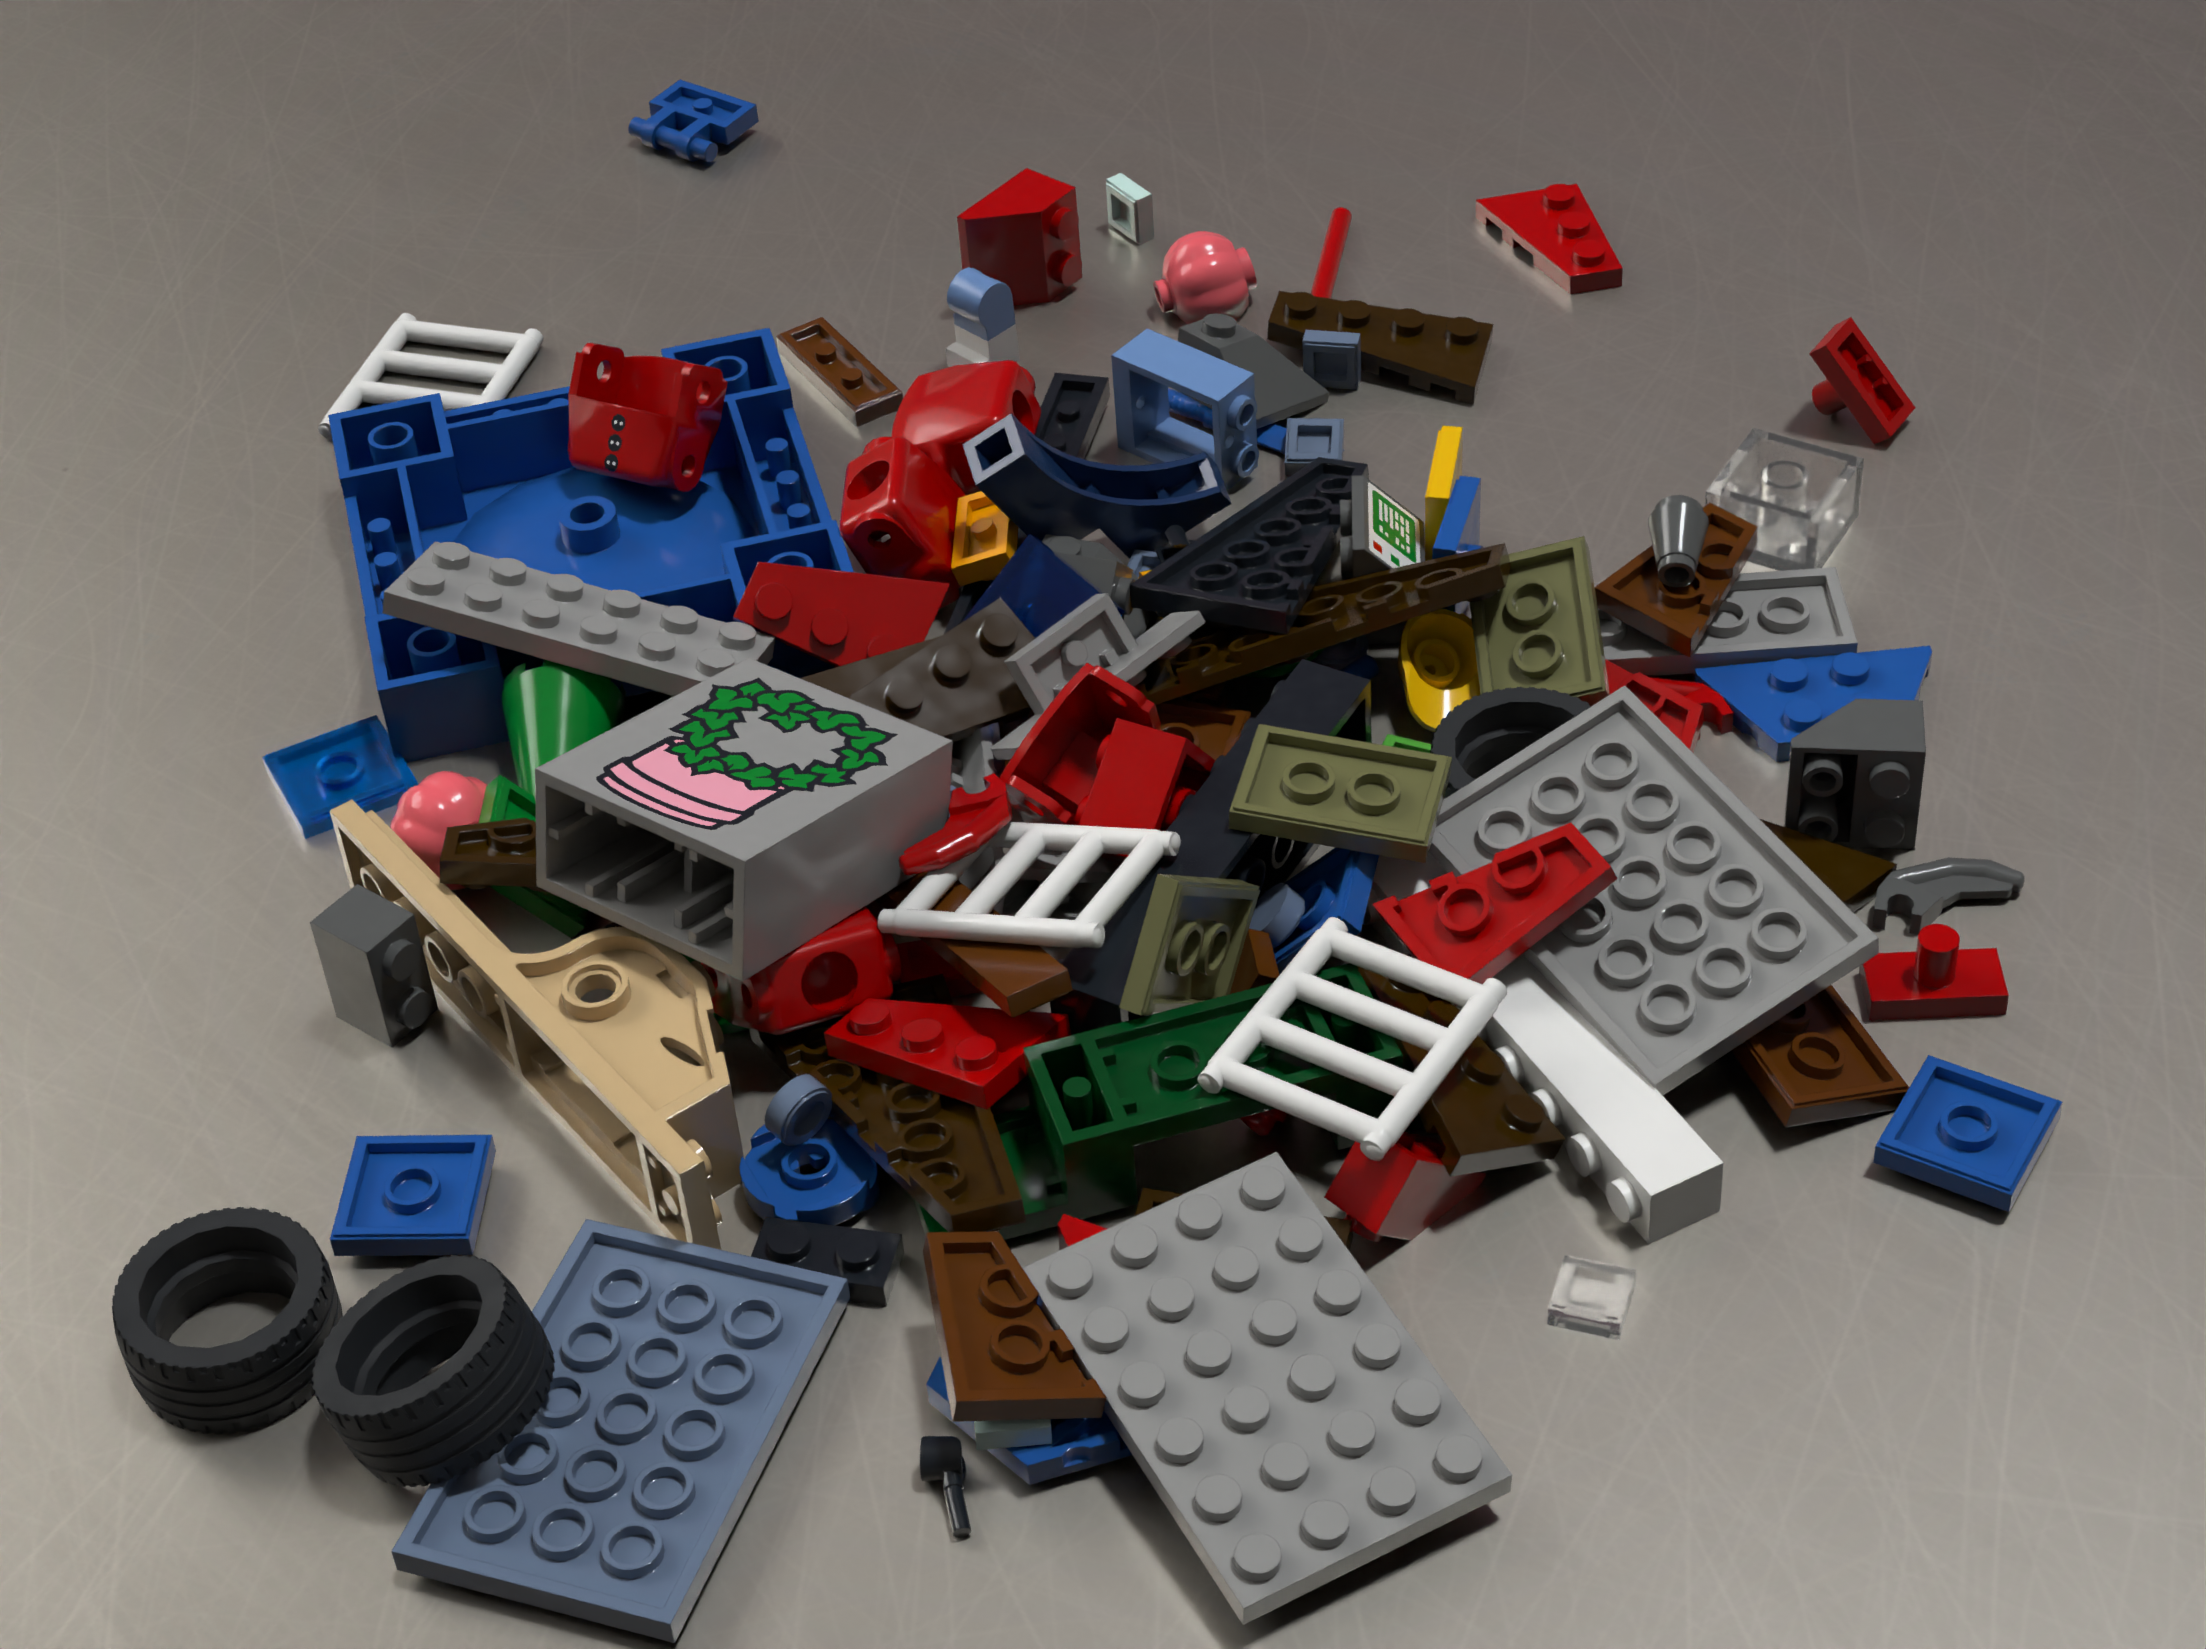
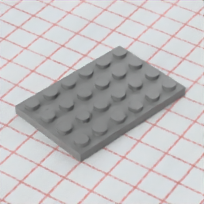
M1626 686L1621 687L1443 800L1429 852L1448 873L1453 871L1456 877L1491 863L1497 852L1570 822L1612 867L1618 878L1616 881L1535 943L1523 955L1662 1096L1879 953V938Z
M1277 1152L1022 1267L1039 1293L1037 1305L1054 1330L1062 1329L1075 1348L1073 1360L1085 1379L1094 1378L1107 1397L1104 1412L1243 1625L1511 1491V1472Z

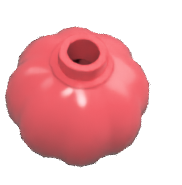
M1197 231L1177 239L1164 256L1162 279L1153 282L1154 292L1161 311L1164 313L1172 310L1179 319L1187 324L1202 320L1206 315L1215 313L1225 314L1237 320L1246 312L1249 306L1248 291L1257 287L1255 271L1244 247L1234 249L1229 239L1220 234L1207 231Z
M441 771L429 775L417 786L409 788L402 794L397 803V811L391 820L390 828L440 878V857L447 827L479 823L487 784L474 777H464L453 771ZM445 884L450 890L466 888L460 884Z

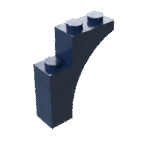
M1012 413L962 444L975 485L1038 547L1046 534L1070 536L1081 540L1097 529H1100L1130 559L1136 549L1155 552L1156 546L1163 547L1168 544L1169 541L1165 532L1171 525L1182 527L1186 533L1232 504L1218 466L1206 452L1184 459L1150 465H1113L1088 461L1051 447L1030 432Z

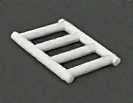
M403 313L392 324L326 413L323 421L318 426V431L324 438L332 439L328 415L356 410L362 402L386 404L440 393L443 409L447 411L505 399L537 353L539 346L543 342V335L534 328L528 329L525 334L422 322L417 321L409 313ZM407 341L507 353L509 355L502 364L400 352V350ZM387 371L488 385L481 395L380 383L378 380Z
M1009 822L977 852L943 869L929 871L896 909H883L880 912L877 925L882 933L898 934L900 936L1069 948H1100L1105 939L1104 927L1163 856L1177 855L1181 839L1177 832L1160 831L1157 829ZM987 847L1011 848L955 912L931 910ZM1044 850L1070 851L1014 916L989 914ZM1103 853L1128 855L1075 920L1049 918Z
M1330 917L1320 929L1315 931L1208 1061L1207 1066L1198 1076V1083L1209 1093H1218L1222 1087H1225L1361 1143L1360 1149L1366 1157L1374 1161H1380L1388 1150L1396 1144L1496 1012L1499 1004L1507 995V988L1501 981L1495 978H1488L1483 984L1352 935L1348 933L1347 926L1343 921L1336 917ZM1333 956L1463 1008L1448 1028L1315 975L1327 960ZM1298 999L1429 1052L1412 1073L1279 1019L1292 1003ZM1263 1043L1394 1096V1098L1377 1119L1244 1065V1062L1257 1046Z

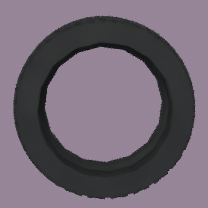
M1535 687L1497 689L1463 701L1461 705L1454 707V710L1448 712L1446 717L1441 720L1440 725L1436 728V732H1434L1430 753L1452 757L1451 775L1444 799L1591 706L1586 701L1583 702L1579 698L1572 697L1567 693Z
M237 1207L236 1209L223 1208V1210H211L208 1213H200L195 1217L183 1219L182 1222L175 1223L170 1228L159 1232V1235L152 1237L145 1246L138 1250L139 1252L131 1257L129 1264L125 1265L122 1275L118 1278V1284L115 1285L114 1289L115 1295L112 1298L115 1335L134 1386L149 1408L156 1412L160 1418H165L168 1423L176 1424L178 1428H187L192 1432L200 1431L204 1434H209V1432L215 1434H222L224 1432L230 1434L236 1433V1431L244 1432L250 1430V1428H259L267 1423L271 1424L277 1421L276 1419L284 1418L291 1411H296L304 1402L307 1403L311 1396L315 1394L312 1387L314 1385L312 1382V1377L314 1376L312 1372L315 1367V1359L319 1355V1349L323 1346L325 1338L329 1336L331 1329L337 1325L338 1320L343 1317L329 1264L315 1238L310 1235L306 1228H302L300 1223L297 1221L293 1222L290 1217L281 1216L278 1212H269L267 1209L258 1210L252 1207L249 1209ZM246 1292L273 1293L290 1299L288 1305L269 1325L240 1341L211 1348L178 1346L169 1342L171 1335L191 1314L218 1299Z
M452 1255L451 1257L444 1256L436 1260L431 1259L425 1263H419L412 1268H407L403 1272L393 1275L387 1281L380 1283L375 1289L370 1290L366 1296L361 1297L353 1307H350L347 1313L338 1320L337 1325L331 1329L329 1336L325 1338L323 1346L319 1349V1355L315 1359V1367L312 1372L314 1375L312 1377L314 1384L312 1387L327 1420L358 1461L375 1477L394 1486L396 1484L400 1487L428 1486L431 1483L437 1484L443 1480H450L454 1476L462 1475L466 1471L476 1468L480 1463L489 1460L495 1453H499L505 1445L510 1444L514 1440L513 1438L524 1430L523 1428L531 1422L534 1414L539 1411L540 1405L544 1403L546 1394L550 1390V1383L553 1382L552 1374L555 1372L553 1364L555 1359L541 1324L510 1280L496 1266L485 1259H479L476 1256L468 1257V1255ZM448 1360L437 1371L421 1379L432 1368Z

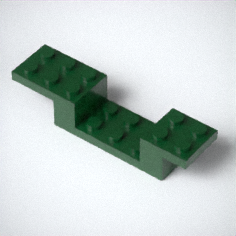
M1348 963L1318 971L1315 975L1374 999L1356 965ZM1273 983L1024 1047L1030 1106L993 1115L1023 1200L1026 1218L1025 1223L1000 1229L999 1233L1003 1239L1006 1240L1058 1226V1222L1063 1214L1078 1219H1085L1137 1205L1138 1196L1133 1146L1276 1109L1225 1087H1222L1218 1093H1209L1198 1083V1076L1207 1066L1208 1061ZM1298 999L1292 1003L1279 1019L1403 1069V1054L1392 1036ZM1260 1043L1244 1062V1065L1377 1119L1394 1098V1096L1263 1043ZM1418 1115L1405 1132L1424 1127ZM1329 1131L1337 1150L1352 1147L1355 1143L1351 1139ZM913 1198L925 1234L926 1232H948Z

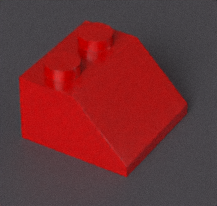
M1026 168L957 216L962 270L968 267L975 268L981 271L982 274L1005 283L1011 290L1013 306L1050 302L1082 278L1076 187Z
M1117 718L1112 733L1107 735L1100 744L1096 758L1098 772L1090 794L1082 799L1077 808L1074 825L1166 831L1178 816L1185 798L1190 794L1195 795L1207 780L1216 760L1185 737ZM1103 853L1101 857L1121 865L1128 855Z

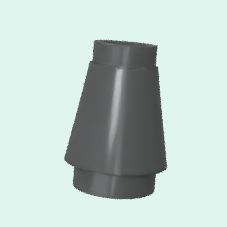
M1673 495L1662 499L1657 503L1654 511L1648 518V528L1658 569V578L1663 584L1670 587H1684L1693 582L1709 527L1708 516L1703 511L1701 504L1688 496Z

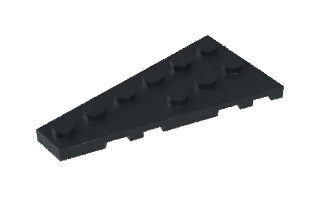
M1318 457L1130 585L1132 608L1155 611L1161 618L1176 612L1200 611L1204 620L1208 621V624L1212 627L1229 628L1241 626L1287 635L1340 540V500H1352V476L1364 475L1369 479L1368 464Z

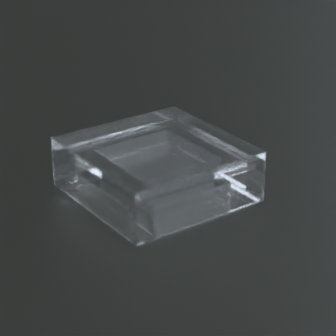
M1565 1255L1548 1306L1547 1325L1620 1340L1636 1286V1269Z

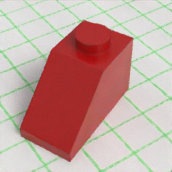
M1404 1132L1380 1161H1374L1366 1157L1360 1149L1361 1143L1355 1141L1324 1198L1346 1213L1343 1219L1352 1220L1353 1232L1370 1241L1380 1242L1383 1236L1412 1241L1476 1190L1484 1180L1486 1173L1481 1171L1450 1177L1441 1160L1446 1150L1444 1144L1435 1138Z

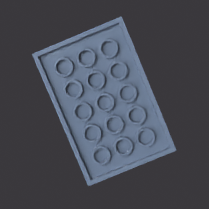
M586 1219L532 1310L547 1336L555 1359V1363H553L555 1372L552 1374L553 1382L550 1383V1390L546 1394L544 1403L540 1405L539 1411L534 1414L531 1422L523 1428L524 1430L517 1434L510 1444L505 1445L499 1453H495L489 1460L480 1463L479 1466L466 1471L462 1475L454 1476L450 1480H443L437 1484H430L391 1551L397 1570L675 1643L850 1299L847 1279Z

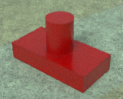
M1851 317L1834 325L1809 353L1827 378L1816 384L1812 389V401L1816 409L1823 415L1829 416L1848 408L1874 445L1890 438L1916 408Z
M1930 924L1923 927L1918 933L1915 952L1878 953L1860 965L1859 976L1869 1021L2006 1015L2009 994L1997 948L1959 950L1960 937L1953 928L1944 924Z

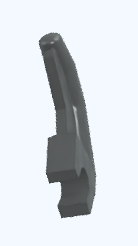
M1951 857L1894 870L1877 889L1872 928L1885 930L1886 918L1891 914L1900 913L1911 919L1910 933L1918 934L1923 927L1932 924L1941 915L1943 908L1959 899L2008 898L2012 892L2019 893L2024 886V874L1988 859Z

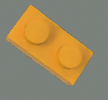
M982 491L958 498L951 570L960 587L981 580L991 581L1007 572L1015 570L1019 527Z

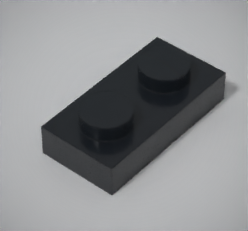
M766 1217L751 1257L846 1278L850 1302L887 1306L905 1252L902 1234Z

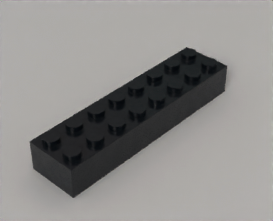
M1302 659L1286 680H1280L1275 685L1269 702L1256 718L1251 717L1247 720L1238 741L1226 756L1221 755L1216 759L1207 780L1195 795L1190 794L1185 798L1178 816L1166 830L1177 832L1180 836L1181 845L1177 855L1163 856L1104 927L1105 939L1100 948H1072L1064 959L1057 960L1068 969L1073 990L1064 996L1050 1001L1051 1013L1068 1014L1072 1035L1148 1016L1123 1010L1119 1006L1157 874L1237 879L1259 886V899L1274 885L1285 883L1301 872L1320 846L1319 844L1229 829V810L1258 725L1263 724L1372 743L1371 680Z

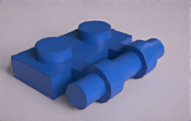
M678 80L649 101L651 117L647 120L634 117L629 123L628 131L631 136L641 139V142L647 147L656 150L666 147L674 150L679 158L692 162L698 159L712 162L718 152V147L714 142L728 145L737 140L740 135L758 123L759 120L756 104L693 83Z

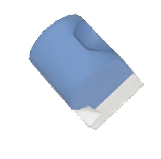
M968 267L961 270L951 281L947 292L948 306L954 312L956 342L946 348L947 366L1020 360L1013 297L1010 288L1005 283L990 278L975 268Z

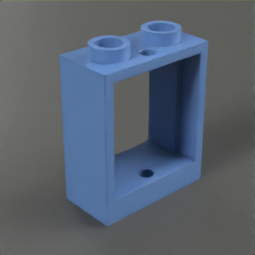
M1148 328L1111 355L1118 448L1154 464L1184 459L1206 452L1217 464L1227 491L1244 477L1249 476L1258 467L1259 449L1257 447V403L1255 401L1254 373ZM1168 387L1212 405L1213 435L1170 417Z

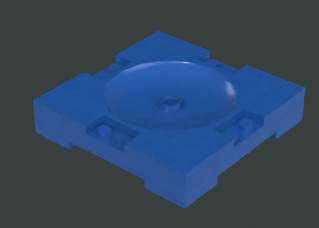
M770 328L661 349L662 357L718 368L722 371L723 379L728 382L720 425L705 461L701 478L697 485L687 492L648 486L579 470L572 466L568 453V394L570 386L444 411L441 395L437 393L328 415L364 605V618L377 691L396 765L509 741L502 706L504 680L515 667L526 663L525 671L543 667L544 659L383 614L384 591L435 541L440 543H459L468 547L472 552L497 559H516L523 562L526 567L554 575H574L580 578L583 583L607 590L631 591L637 594L640 599L664 606L688 607L700 616L725 623L736 622L732 620L733 615L758 561L854 572L842 536L840 535L837 521L831 518L793 408L791 388ZM776 639L773 658L768 663V666L798 678L836 668ZM611 678V682L618 688L622 684L626 692L625 697L658 692Z

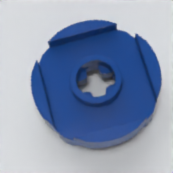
M827 1119L821 1129L806 1142L794 1146L785 1145L768 1131L764 1124L751 1137L752 1149L746 1155L745 1160L743 1156L741 1157L739 1169L745 1199L751 1209L764 1220L766 1217L837 1225L852 1218L859 1212L869 1210L879 1200L881 1166L833 1119ZM811 1163L815 1169H824L815 1174L803 1175L800 1174L799 1167Z

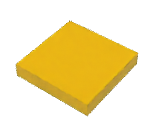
M1442 426L1441 430L1438 431L1425 495V561L1432 560L1433 546L1456 479L1459 480V477L1462 476L1463 427Z

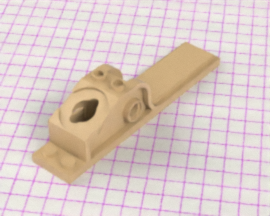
M352 799L330 810L350 888L352 889L355 885L359 884L414 914L432 986L668 1238L721 1250L717 1226L722 1224V1215L714 1199L742 1183L739 1166L741 1157L743 1156L744 1158L725 1057L724 1053L720 1052L719 1045L724 1043V1036L720 1025L713 1015L714 1010L711 997L715 995V987L703 965L696 960L689 962L680 952L626 927H609L595 930L546 952L534 954L513 953L445 884L440 883V878L373 810L365 813ZM595 989H608L614 992L608 999L600 1002L588 1003L580 1000L587 992Z

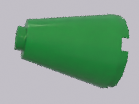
M545 659L543 660V667L525 671L526 663L515 667L504 680L502 706L518 786L535 797V768L620 725L625 711L626 694L622 684L618 688L611 682V678Z

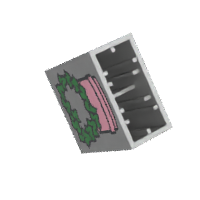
M747 658L535 768L537 887L740 981H744L916 875H905L899 867L898 860L907 848L941 830L949 818L953 741L776 668Z

